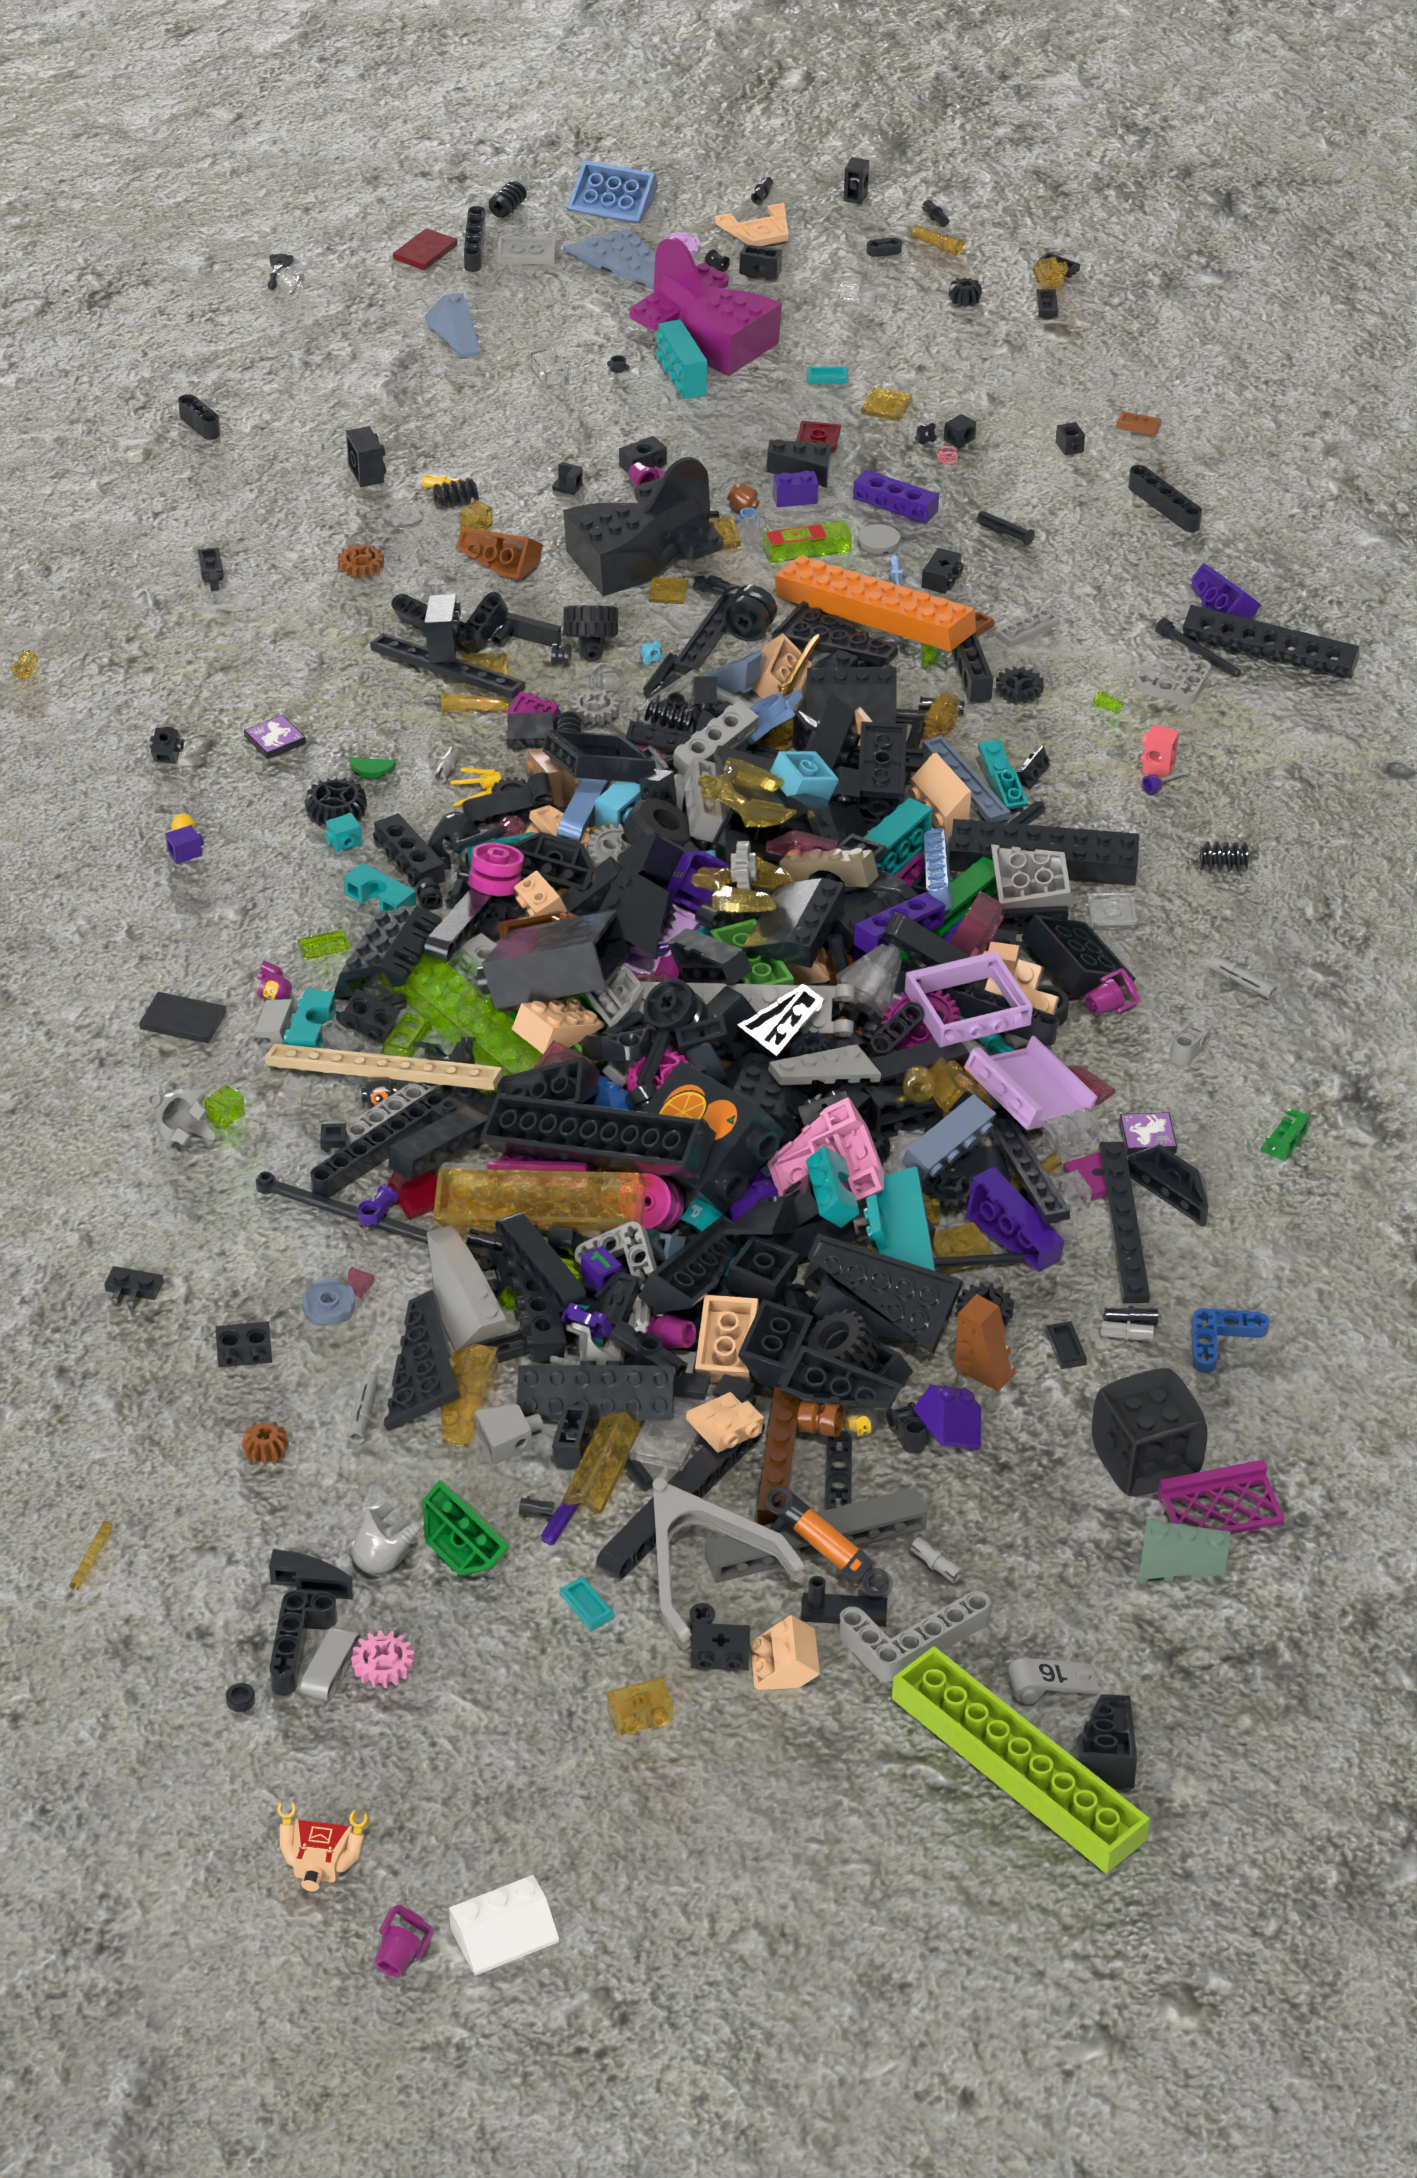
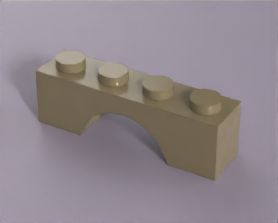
M861 848L850 851H842L841 849L800 851L799 849H794L787 852V855L779 862L783 878L791 883L809 880L819 870H826L836 874L844 881L847 887H868L879 876L872 850H862Z

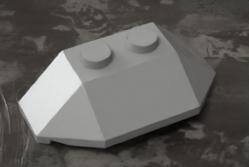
M622 965L606 989L584 993L606 1023L612 1027L639 1010L644 986L627 965Z

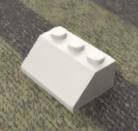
M534 1875L449 1908L450 1929L475 1976L559 1942L546 1897Z

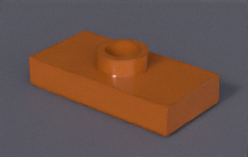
M1124 411L1121 412L1117 421V428L1155 436L1161 426L1160 418Z

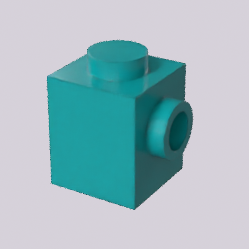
M352 813L326 821L327 831L324 832L325 840L333 846L336 852L362 844L361 825Z

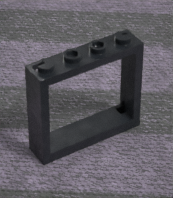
M546 729L543 752L574 778L640 783V777L656 769V761L622 735Z

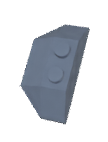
M758 650L710 671L703 676H717V687L735 695L743 694L754 688L752 684L760 679L767 656Z

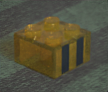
M940 1057L922 1077L923 1082L939 1107L948 1113L955 1110L973 1094L989 1108L993 1105L988 1097L989 1092L979 1084L969 1071L962 1069L954 1060L949 1062Z

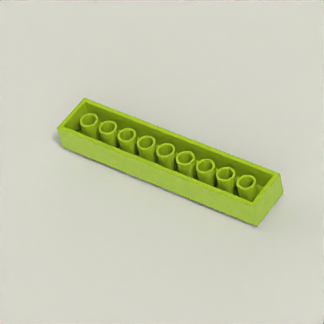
M935 1646L931 1647L893 1677L892 1699L1106 1874L1147 1841L1150 1824L1148 1816Z

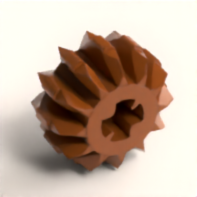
M264 1420L263 1424L254 1422L252 1428L245 1429L244 1436H242V1448L244 1449L246 1459H252L254 1465L263 1462L266 1467L270 1461L277 1464L278 1458H285L289 1441L284 1427L278 1426L276 1421L268 1424L266 1420Z

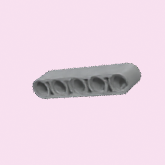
M411 1082L347 1125V1145L430 1091L444 1093V1085L424 1082Z

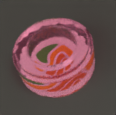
M944 446L938 450L937 459L944 464H953L958 460V451L954 447Z

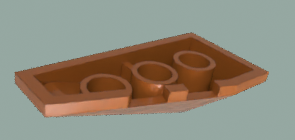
M461 527L456 548L502 577L521 580L538 565L543 544L529 537Z

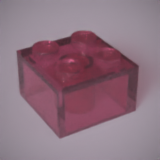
M980 891L951 939L950 944L971 957L983 954L1004 918L1001 912L1005 905Z

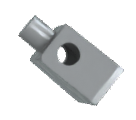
M517 1404L475 1411L476 1431L493 1465L529 1450L532 1447V1432L543 1429V1422L539 1414L525 1417L520 1406Z

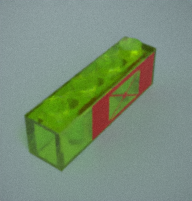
M845 520L763 532V551L769 564L795 560L799 556L812 558L851 552L852 534Z

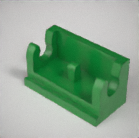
M1287 1109L1285 1114L1294 1117L1295 1121L1283 1117L1272 1135L1266 1136V1142L1261 1146V1152L1286 1162L1308 1132L1309 1113L1304 1114L1294 1109Z

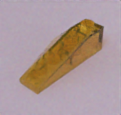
M474 1343L451 1354L461 1398L441 1406L442 1443L468 1448L476 1430L475 1411L484 1409L498 1372V1348Z

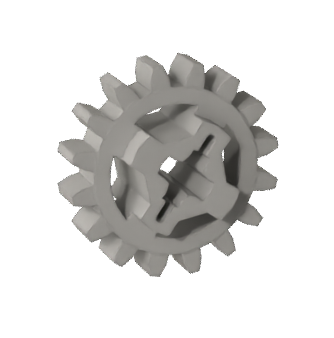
M596 687L594 691H591L589 688H586V692L578 691V695L573 696L571 710L578 714L581 720L583 719V724L592 722V725H595L596 722H599L603 725L605 720L611 722L612 717H617V712H619L618 697H614V692L607 693V689L599 691L598 687Z
M737 841L736 853L731 854L732 882L737 881L739 894L751 893L752 881H757V857L755 853H751L749 841Z

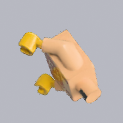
M282 1802L279 1803L277 1810L283 1818V1824H280V1850L286 1863L293 1866L294 1876L303 1878L301 1886L305 1890L317 1891L321 1881H336L341 1872H345L359 1859L364 1839L362 1830L367 1828L371 1822L370 1816L365 1813L361 1824L356 1822L358 1817L357 1810L350 1814L349 1820L354 1826L352 1832V1826L300 1819H296L295 1824H292V1818L296 1815L297 1811L296 1806L292 1802V1812L284 1815L282 1814Z

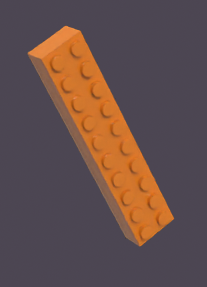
M806 556L797 557L774 575L777 598L796 604L805 601L812 609L817 607L822 612L950 652L976 632L975 608L955 603L945 598L935 597L928 593L912 590L908 587H902L892 582L879 580L875 577L866 576L859 572L846 570L839 566H833L823 561L813 560Z

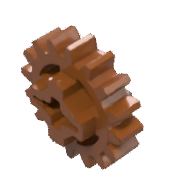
M356 543L355 547L348 545V549H341L342 553H338V568L341 569V573L346 572V576L354 575V578H357L359 575H362L363 578H366V575L374 576V572L380 573V568H384V554L381 553V549H376L375 545L369 547L367 543L363 546Z

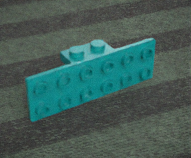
M914 1166L884 1175V1190L866 1197L867 1208L864 1209V1215L867 1223L870 1224V1226L866 1227L870 1242L875 1241L881 1254L936 1271L918 1168Z

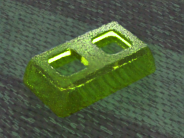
M405 1013L383 1043L381 1053L390 1056L413 1058L420 1048L413 1047V1042H424L433 1030L432 1024L426 1018ZM408 1022L418 1025V1027L413 1029L403 1025ZM396 1035L409 1037L405 1044L393 1041Z

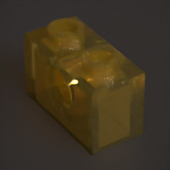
M663 1677L607 1691V1711L617 1736L633 1734L639 1730L655 1726L660 1727L673 1722V1702Z

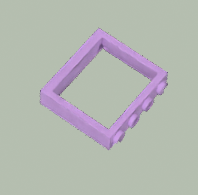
M997 951L906 973L905 992L911 1002L918 1003L923 1008L924 1016L922 1020L939 1047L1031 1025L1033 1006ZM992 977L1012 1008L944 1025L924 993Z

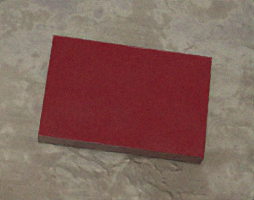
M425 228L393 253V259L426 270L457 246L458 241L451 236Z

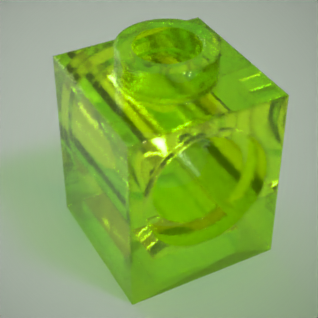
M224 1085L204 1100L205 1109L208 1110L206 1119L222 1129L227 1128L245 1114L243 1095L227 1085Z

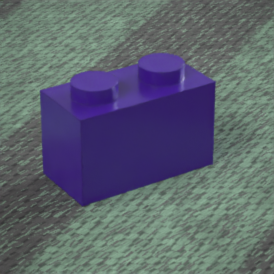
M815 471L773 475V498L776 507L818 504V480Z

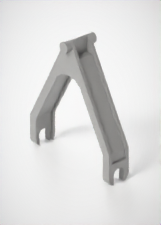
M656 1478L653 1481L662 1621L683 1651L692 1646L690 1641L692 1634L673 1608L670 1543L674 1535L681 1529L691 1525H705L775 1556L795 1582L806 1577L802 1571L805 1569L803 1562L780 1533L668 1484L664 1478Z

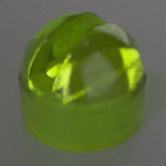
M506 1287L499 1296L500 1306L506 1307V1310L516 1308L515 1296L517 1295L516 1292H512L511 1287Z

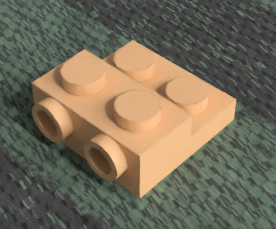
M731 1392L695 1407L686 1413V1420L717 1453L727 1448H732L738 1443L754 1438L762 1433L764 1417L749 1401L741 1403Z

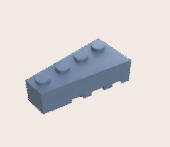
M973 1094L909 1146L902 1163L907 1168L916 1166L920 1179L923 1182L931 1177L935 1178L945 1167L985 1140L987 1134L994 1126L992 1122L996 1113Z

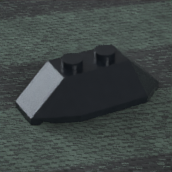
M544 832L536 833L517 843L509 844V846L518 849L524 855L523 868L520 872L522 877L527 878L535 871H538L552 887L567 891L575 885L583 892L588 890L594 874L592 871L594 867L584 844Z
M1160 1144L1128 1156L1131 1179L1200 1226L1204 1227L1206 1225L1209 1208L1206 1180L1198 1169Z

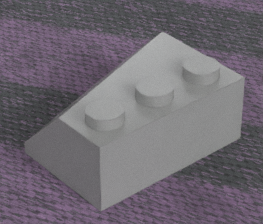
M991 844L1001 909L1051 906L1073 907L1064 852L1038 849L1035 851L1021 850L1020 847L1006 849L1000 848L999 845Z

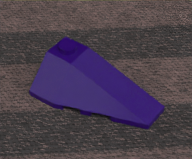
M1204 562L1190 579L1197 595L1201 598L1203 608L1251 619L1261 606L1249 594Z

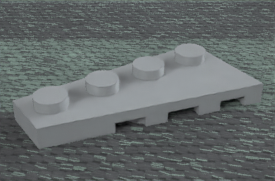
M857 1044L772 1061L769 1063L768 1068L780 1085L812 1084V1080H819L827 1084L835 1083V1079H848L849 1083H859L860 1078H870L871 1082H880L881 1078L879 1070Z

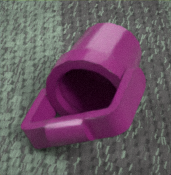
M643 463L633 464L628 471V477L635 485V488L640 484L657 480L665 474L657 466L653 469Z
M1122 968L1099 979L1102 983L1085 995L1086 1005L1095 1016L1111 1010H1116L1118 1014L1140 1001L1132 978H1129L1127 972ZM1118 974L1122 978L1128 994L1133 999V1002L1125 1006L1124 996L1120 987L1114 980L1110 979Z
M654 1314L650 1318L648 1331L644 1333L659 1336L662 1340V1347L667 1350L689 1348L696 1339V1328L693 1322L668 1314Z
M402 1905L390 1908L379 1929V1933L382 1934V1941L374 1961L375 1966L387 1975L400 1977L413 1957L420 1959L424 1954L434 1933L433 1927L426 1923L424 1918ZM396 1914L416 1929L425 1933L421 1941L411 1931L400 1926L391 1925Z

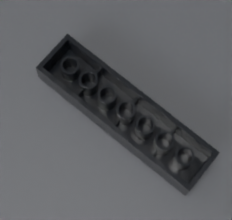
M953 819L949 858L950 871L965 872L982 857L993 860L992 844L1006 849L1020 847L1021 850L1035 851L1038 849L1064 852L1069 881L1135 886L1139 851L1138 833Z

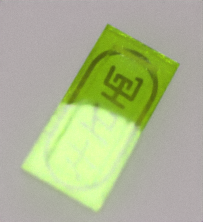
M344 929L297 939L298 947L304 960L350 950V943Z

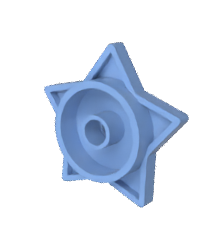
M799 689L785 697L781 692L774 693L750 708L759 716L758 730L746 739L750 745L775 726L796 715L792 709L803 698Z

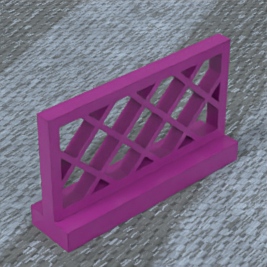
M504 1153L498 1161H489L487 1164L489 1180L571 1190H588L590 1187V1176L598 1167L588 1165V1162H565Z
M1264 1459L1162 1479L1156 1494L1159 1503H1163L1170 1523L1182 1525L1183 1521L1195 1527L1214 1529L1205 1524L1209 1516H1212L1223 1522L1222 1527L1215 1530L1228 1531L1232 1535L1281 1525L1285 1521L1266 1472L1268 1468ZM1262 1483L1265 1493L1260 1497L1248 1491L1251 1485ZM1226 1490H1233L1241 1494L1236 1502L1222 1496ZM1207 1495L1215 1500L1209 1508L1196 1501L1198 1496ZM1244 1496L1258 1503L1254 1511L1240 1505ZM1180 1500L1188 1504V1507L1183 1513L1173 1508L1171 1501ZM1218 1501L1232 1508L1228 1517L1214 1510ZM1261 1506L1272 1510L1275 1517L1265 1518L1257 1514ZM1192 1507L1206 1513L1202 1522L1188 1516ZM1235 1511L1250 1517L1248 1522L1241 1524L1231 1518Z

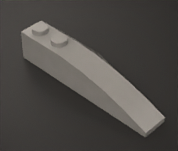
M452 1225L428 1231L427 1241L434 1290L438 1299L445 1332L456 1355L474 1350L475 1343L506 1334V1318L478 1263Z

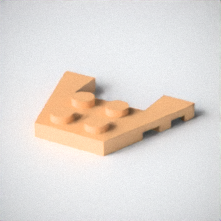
M784 203L768 206L767 213L770 217L740 223L736 221L731 213L715 216L716 225L748 245L762 247L788 241Z

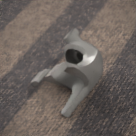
M173 1090L163 1095L157 1092H152L148 1095L147 1103L154 1108L157 1126L167 1147L171 1148L175 1142L185 1146L191 1137L188 1132L200 1135L208 1140L216 1139L215 1132L202 1120L208 1111L202 1106L205 1097L203 1092Z
M572 1323L566 1326L565 1331L578 1335L579 1362L556 1356L550 1357V1362L554 1365H580V1361H596V1365H606V1361H622L623 1364L625 1349L611 1341L610 1338L605 1346L600 1348L593 1342L589 1327Z
M385 1499L366 1511L358 1537L355 1541L349 1543L346 1548L348 1556L354 1560L355 1564L362 1571L374 1575L388 1572L398 1566L410 1552L408 1544L421 1529L419 1522L410 1523L403 1518L391 1530L392 1536H386L382 1531L381 1521L394 1507Z

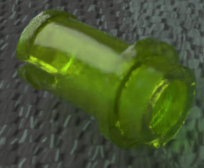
M1105 691L1097 692L1093 700L1097 708L1103 707L1115 714H1119L1123 707V701L1107 695Z

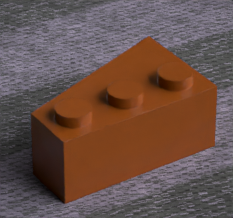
M978 1294L958 1312L954 1368L999 1392L1016 1374L1014 1366H1010L1008 1358L1011 1354L1010 1347L1005 1346L1003 1339L1006 1331L1000 1308Z

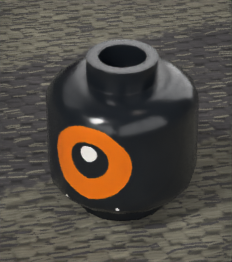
M388 1077L368 1079L366 1087L361 1088L362 1103L367 1102L369 1109L373 1108L397 1092L396 1082L392 1083V1080Z

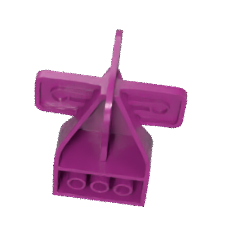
M668 237L661 241L656 249L654 293L629 308V318L655 331L658 330V323L681 319L706 358L707 365L730 376L779 344L782 303L751 292L725 289L729 285L728 275L706 263L695 266L687 246L678 238Z

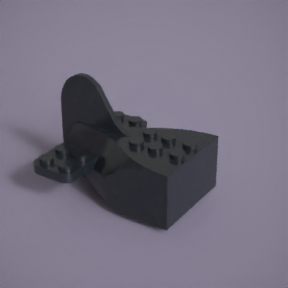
M693 457L681 458L667 469L663 477L637 486L634 489V495L638 503H594L563 510L566 552L602 596L648 581L661 572L679 552L687 559H697L723 549V537L709 522V477L706 468L699 460Z

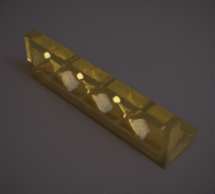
M626 1411L601 1418L562 1499L567 1506L583 1502L594 1515L603 1512L642 1429Z

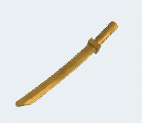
M819 634L808 642L785 683L778 684V690L784 697L793 692L792 686L810 653L820 640Z

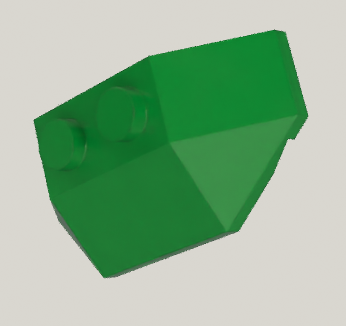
M439 1480L421 1501L422 1509L424 1510L425 1542L461 1577L493 1569L510 1549L507 1539L470 1503L443 1481Z

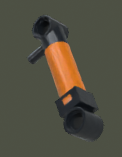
M776 1486L768 1491L765 1498L766 1506L778 1516L769 1529L780 1533L788 1525L838 1567L855 1584L860 1585L862 1582V1587L867 1594L873 1597H884L890 1593L893 1586L890 1574L882 1569L874 1568L877 1563L856 1547L790 1489ZM780 1493H785L788 1502L784 1508L779 1509L775 1506V1497ZM875 1575H881L884 1578V1586L878 1591H874L870 1585L871 1579Z

